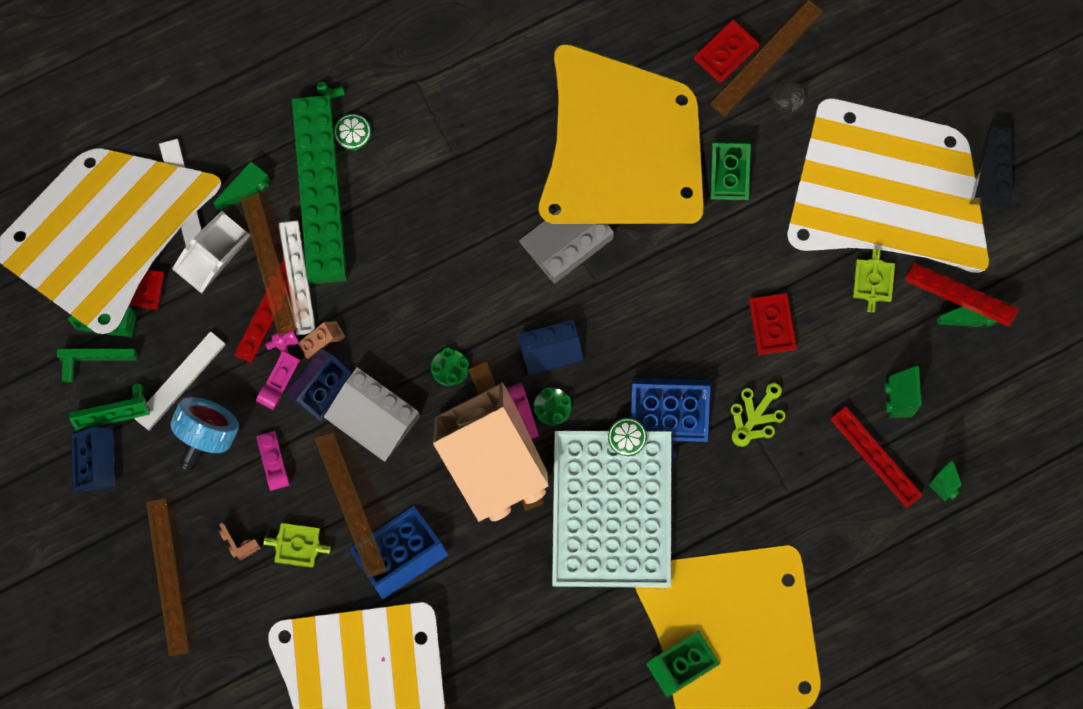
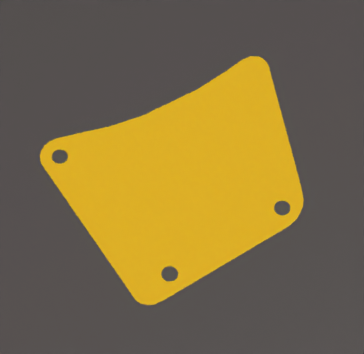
M571 45L559 46L554 56L559 95L557 143L552 167L539 202L541 217L546 222L552 224H693L698 222L703 215V190L698 104L693 92L689 87L680 82ZM685 95L688 98V103L684 106L678 105L676 97ZM684 187L691 188L693 191L692 197L683 198L680 194L681 189ZM551 204H558L561 207V212L558 215L550 214L548 209Z
M786 545L671 560V588L635 587L655 628L663 652L700 631L720 663L717 667L673 694L675 709H808L816 701L820 691V674L803 564L800 553L794 547ZM785 574H791L795 579L794 584L790 587H786L782 583V577ZM802 681L809 682L811 684L810 693H800L798 690L799 683Z

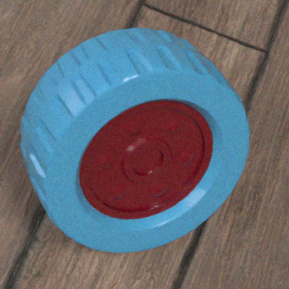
M189 397L181 400L171 420L173 433L180 440L188 444L179 463L180 467L186 471H192L201 451L210 453L227 451L231 447L239 429L236 417L221 405L203 398Z

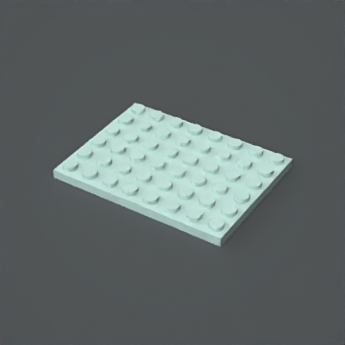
M555 431L552 586L671 588V432L646 431L647 441L641 452L633 456H621L614 452L609 445V431Z

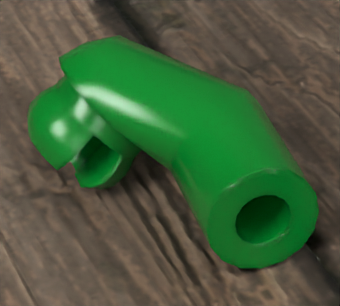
M320 82L317 85L318 94L321 96L329 95L330 100L345 95L342 86L331 89L324 82Z

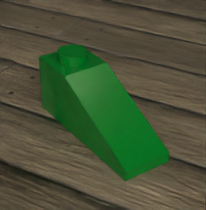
M250 162L213 202L215 208L220 211L254 197L261 191H265L270 182L268 175Z
M963 306L943 314L937 319L938 325L974 327L987 325L989 327L997 323V321Z
M952 461L929 484L945 502L949 497L953 500L960 493L958 488L962 485L955 464Z

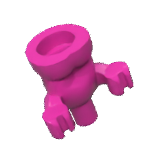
M290 326L284 331L274 333L271 336L272 340L265 343L268 350L276 347L281 351L280 354L283 351L289 354L287 346L299 344L295 331Z

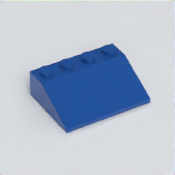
M632 378L631 418L639 421L646 431L671 432V441L708 442L709 380Z
M412 506L349 548L382 599L448 556L441 542L415 506Z

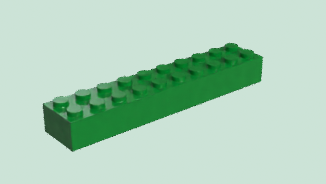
M330 96L292 99L307 280L309 285L347 281Z

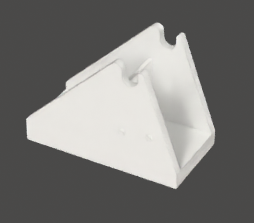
M221 211L191 240L172 270L202 294L247 242L251 234L247 233Z

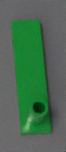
M57 349V357L62 361V382H73L74 361H137V352L135 349Z
M141 384L133 385L131 400L70 412L69 419L77 431L150 415V408L144 398V386Z

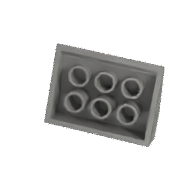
M561 209L553 215H558L561 212ZM544 221L521 238L519 242L555 284L613 239L614 232L607 224H552Z
M357 367L343 385L324 418L386 462L420 418V414L416 409Z

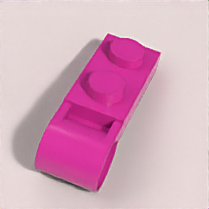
M283 351L265 386L261 389L256 402L274 410L301 360Z
M522 382L506 387L531 439L539 437Z
M273 431L256 436L270 491L290 486L276 432Z

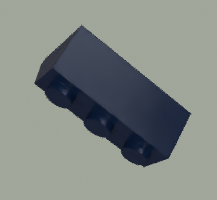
M574 320L518 335L528 376L584 361Z
M319 349L285 395L314 418L321 421L352 373L332 354Z
M92 427L72 434L73 492L104 490L114 487L116 476L114 473L113 429Z

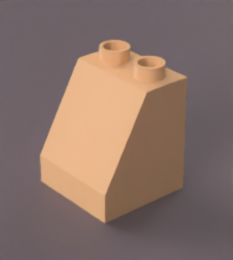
M503 382L435 417L433 444L478 521L487 517L491 521L500 520L511 512V505L522 499L526 504H530L545 495L546 491L544 488L548 487L547 471Z

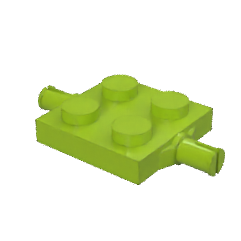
M877 248L873 249L872 259L856 260L853 298L867 300V312L871 313L875 312L876 302H891L895 264L880 260L881 249Z
M281 523L277 538H264V545L275 546V563L314 568L318 552L330 554L331 546L320 545V528Z

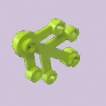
M771 383L767 386L766 396L755 411L752 402L753 391L749 388L742 391L741 397L745 402L748 421L743 426L741 418L742 406L734 404L730 410L736 427L732 433L734 444L743 447L748 445L751 439L773 437L775 430L772 426H766L763 430H751L754 425L770 422L781 423L784 421L785 413L782 410H777L774 414L761 416L772 399L780 397L782 389L779 384ZM771 388H777L778 392L772 393ZM749 392L751 397L746 398L744 393ZM738 407L740 412L735 413L733 408ZM776 414H782L783 418L777 419ZM770 429L772 431V434L767 435L765 433V430ZM740 433L744 434L745 439H739L738 435Z

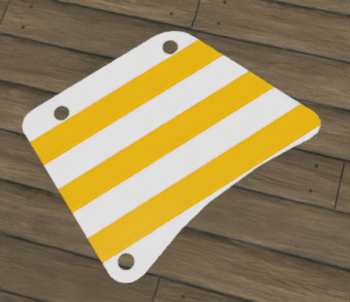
M837 99L822 101L818 105L787 233L789 242L795 248L804 251L877 248L929 258L969 272L980 273L985 271L989 265V257L980 205L969 204L976 180L968 141L959 131L949 126ZM847 112L854 113L856 116L855 122L851 124L844 121V114ZM948 136L954 137L956 139V146L952 148L946 147L944 139ZM800 229L809 231L810 236L807 240L801 241L798 239L797 232Z
M105 149L86 151L76 157L0 236V263L94 332L100 334L112 332L120 324L140 281L154 259L181 226L220 189L221 181L214 174ZM90 157L94 158L96 165L92 168H86L84 161ZM18 231L26 233V238L22 242L14 240V234ZM104 313L109 314L111 317L110 322L106 325H101L98 322V317Z
M421 602L283 620L274 624L269 632V645L288 688L293 709H445L436 618L434 610L426 603ZM283 630H287L291 634V639L288 643H281L279 641L278 635ZM418 632L427 634V642L423 645L415 642V635Z

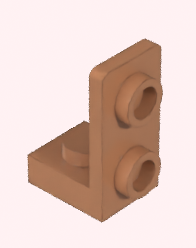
M337 321L323 322L302 339L298 345L308 359L328 343L343 340L345 335Z
M224 523L219 524L221 527L219 533L224 541L228 539L231 545L228 549L233 557L237 556L239 560H242L261 549L255 539L244 541L240 544L241 547L238 548Z

